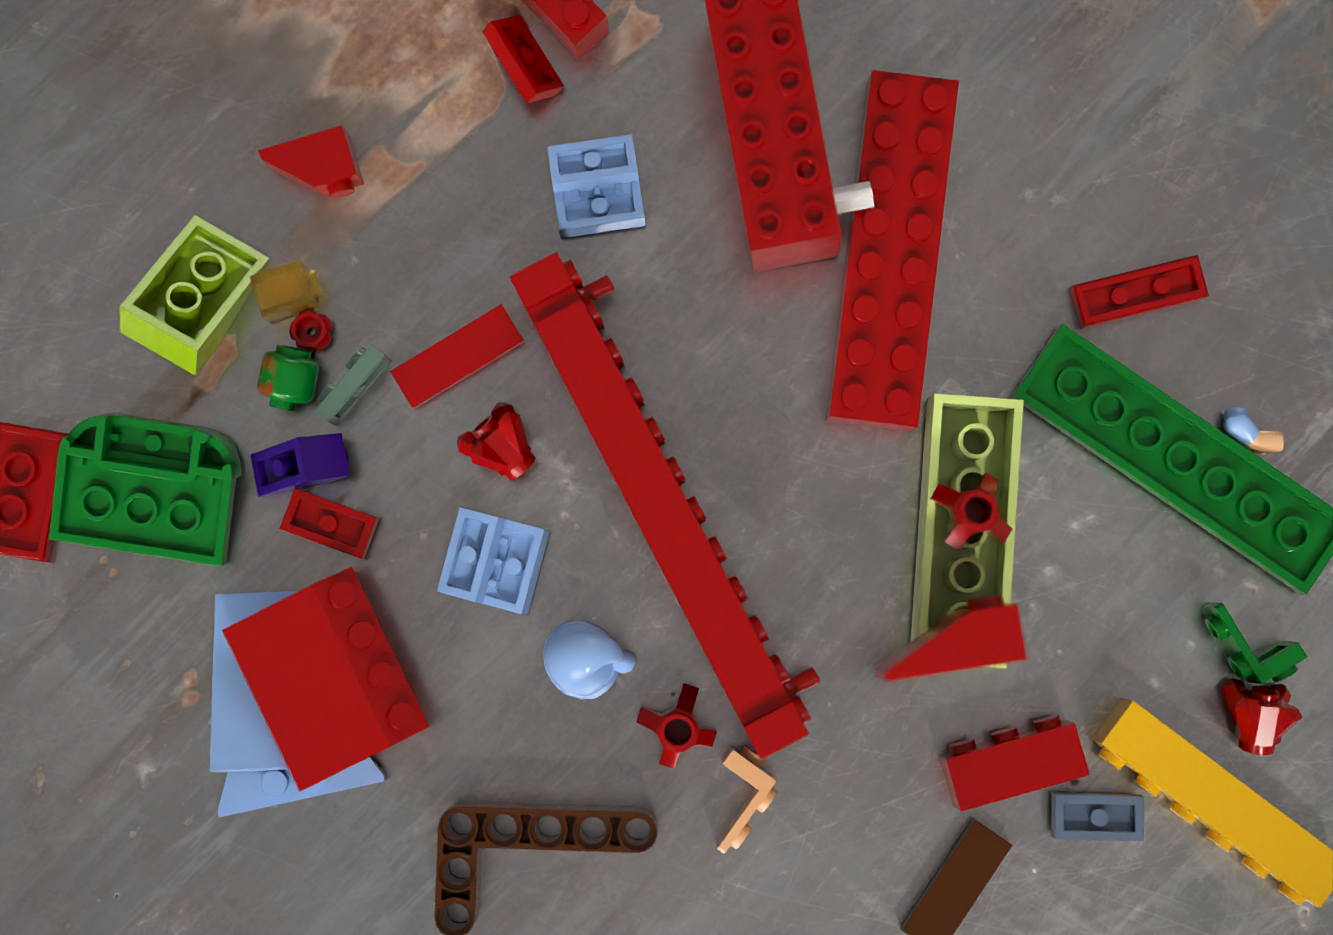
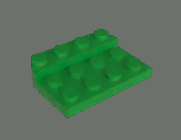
M106 413L81 421L70 431L67 437H63L59 446L49 540L223 566L227 561L236 478L241 476L242 471L237 445L233 440L207 427L125 414Z

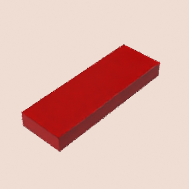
M1198 255L1069 287L1080 329L1205 299L1209 296Z
M500 304L390 372L409 404L415 410L525 342L504 307Z

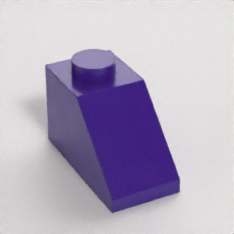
M342 433L296 437L250 455L258 497L293 491L294 488L303 489L322 485L350 476L348 453L344 447Z

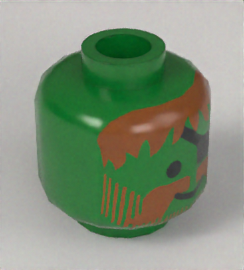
M277 345L276 351H269L264 354L257 389L263 396L270 398L269 406L295 411L296 403L305 404L312 401L319 374V365L315 360L311 359V351Z

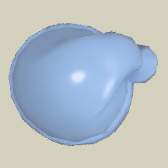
M586 621L568 622L554 629L545 641L543 650L545 670L553 684L565 695L578 699H594L606 693L617 680L619 673L625 674L632 671L636 664L633 652L627 649L622 650L621 645L611 638L604 629Z

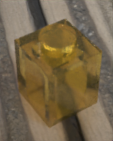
M300 260L249 276L262 318L271 324L296 317L306 310L321 308L318 296L323 294L320 278L315 269L309 271V268Z

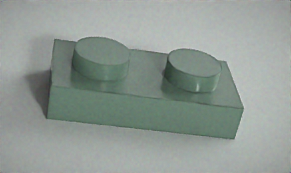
M373 344L367 350L360 348L348 361L346 367L349 371L338 383L335 380L332 381L320 393L317 399L320 404L314 411L327 422L336 426L392 360Z

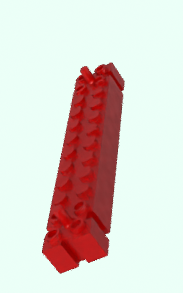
M557 252L509 276L760 760L809 735L804 724L811 721V717L797 694L820 683V679L813 667L790 678L780 658L776 654L769 657L762 643L769 640L764 627L757 616L753 615L748 618L741 604L748 600L737 576L727 578L720 564L727 560L716 536L709 539L705 536L700 524L707 519L695 496L686 499L680 485L685 483L686 479L674 456L667 460L665 459L659 448L665 444V439L653 417L647 420L644 419L639 409L645 406L644 399L634 379L631 377L624 381L619 371L625 367L619 350L612 338L603 341L599 333L605 327L593 301L614 291L610 278L606 275L583 287V282L571 259L563 263Z

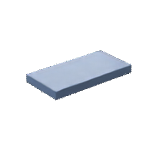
M298 591L215 594L210 739L211 772L288 769L222 630Z

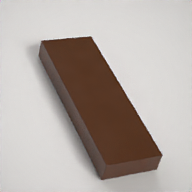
M973 818L900 929L907 935H953L1001 864L1012 844Z

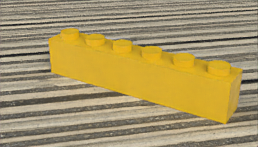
M1121 698L1091 739L1102 748L1098 755L1118 770H1121L1125 765L1136 773L1137 777L1133 782L1150 795L1157 797L1160 792L1173 801L1169 809L1192 825L1197 819L1209 828L1205 836L1227 852L1233 846L1245 855L1241 863L1263 879H1265L1267 874H1270L1281 884L1277 890L1299 906L1306 901L1321 908L1333 891V850L1136 702Z

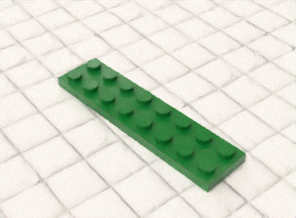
M1063 323L1058 326L1010 396L1016 400H1024L1023 406L1300 595H1307L1333 556L1332 506Z

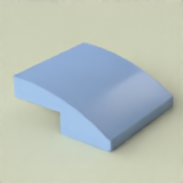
M632 134L547 147L561 238L646 226Z
M459 507L437 592L528 615L550 531Z

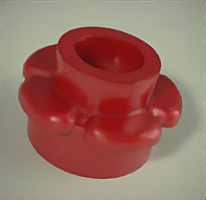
M306 310L301 312L291 323L289 329L290 337L296 341L297 348L311 352L315 349L322 350L331 341L330 331L332 324L326 315H318L314 310ZM309 328L315 329L314 335H308Z

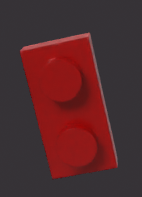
M520 15L491 21L482 31L526 103L556 96L565 87Z
M294 488L279 529L354 557L365 559L379 518Z

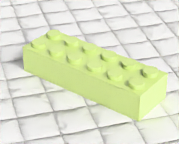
M934 393L927 398L911 641L953 611L968 608L967 599L994 595L1003 596L1004 603H1011L1024 400ZM986 472L999 480L994 496L999 516L1013 530L1005 543L994 539L984 531L974 533L968 538L961 549L957 550L944 542L952 528L948 509L940 506L930 498L938 484L961 493L974 490ZM1007 663L986 667L1006 668Z

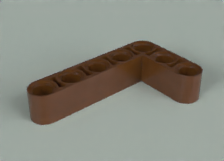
M456 802L443 813L438 824L435 892L436 926L443 935H466L477 921L480 912L482 848L639 853L645 852L655 843L658 833L657 819L647 808L637 806ZM463 813L468 816L472 823L471 832L461 835L453 831L450 825L451 815ZM502 814L511 816L516 822V833L510 836L499 834L494 828L496 816ZM543 816L555 817L561 824V833L551 838L544 836L538 829V820ZM590 817L599 818L605 824L606 832L600 838H589L582 831V822ZM632 819H643L650 826V834L643 840H634L626 833L625 826ZM454 858L466 861L470 867V876L465 879H458L452 876L448 867L449 861ZM455 903L464 906L468 911V921L461 924L451 921L447 915V906Z

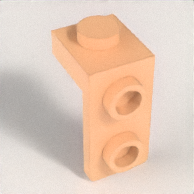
M731 745L721 759L723 765L755 787L716 842L717 849L724 854L730 846L735 849L739 848L752 828L746 823L756 809L763 813L777 794V790L772 788L776 783L775 777L762 768L766 760H760L758 754L745 745L741 751Z

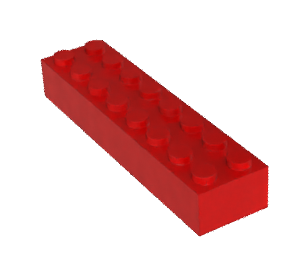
M872 70L865 91L854 184L870 181L874 207L851 211L825 421L912 432L918 428L959 80Z

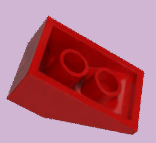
M994 595L967 599L968 608L953 611L875 667L876 677L889 682L1027 660L1018 604L1004 603L1003 596Z

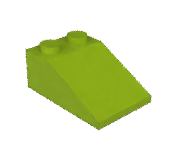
M194 215L120 305V333L196 376L222 342L267 267L269 257Z

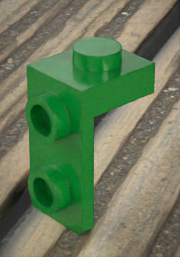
M1211 602L1203 607L1208 616L1205 619V624L1209 632L1218 642L1223 640L1231 654L1228 657V662L1241 680L1246 679L1247 682L1264 684L1271 679L1274 682H1279L1298 671L1296 664L1308 658L1299 642L1282 641L1255 657L1223 603Z

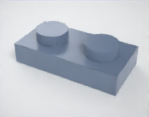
M1052 792L1051 837L1066 840L1144 841V796L1140 794Z

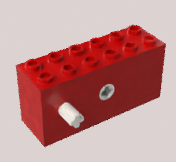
M705 0L754 272L839 257L841 230L838 214L874 207L873 192L870 181L832 187L798 0Z

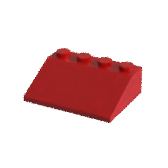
M352 566L320 580L222 630L299 792L430 727Z

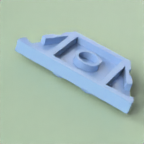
M369 757L299 792L288 769L228 772L218 807V816H228L383 782L387 780V774L382 767L375 763L372 757Z

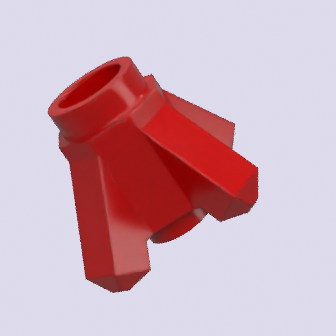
M500 402L491 411L492 416H488L481 421L472 433L467 431L457 438V446L460 453L471 457L473 464L498 471L501 476L505 475L510 481H513L531 467L536 457L531 453V448L527 444L520 414L514 412L512 405Z
M985 472L974 490L962 493L938 484L930 499L948 509L952 528L944 541L945 543L960 550L972 534L982 531L994 539L1005 543L1013 529L999 516L997 502L994 497L999 484L998 479Z
M1232 678L1227 680L1221 688L1236 725L1237 745L1248 753L1256 755L1273 754L1275 745L1281 743V737L1303 718L1297 707L1288 704L1291 694L1283 684L1271 685V687L1256 685L1252 687V690H1248L1245 687L1244 681Z
M683 683L678 704L663 713L644 707L640 708L636 723L656 732L664 748L659 762L660 765L675 769L680 753L695 745L713 747L717 731L701 726L693 712L699 690L697 687Z

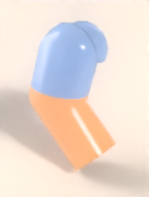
M1233 406L1225 411L1223 428L1227 436L1251 452L1282 451L1284 438L1281 431L1258 430L1252 419L1248 417L1247 410L1243 407Z

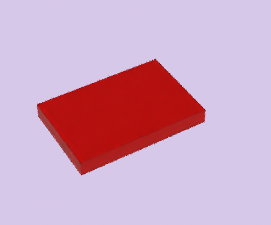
M0 422V555L50 562L54 540H49L57 458L60 443L63 437L68 436V433Z

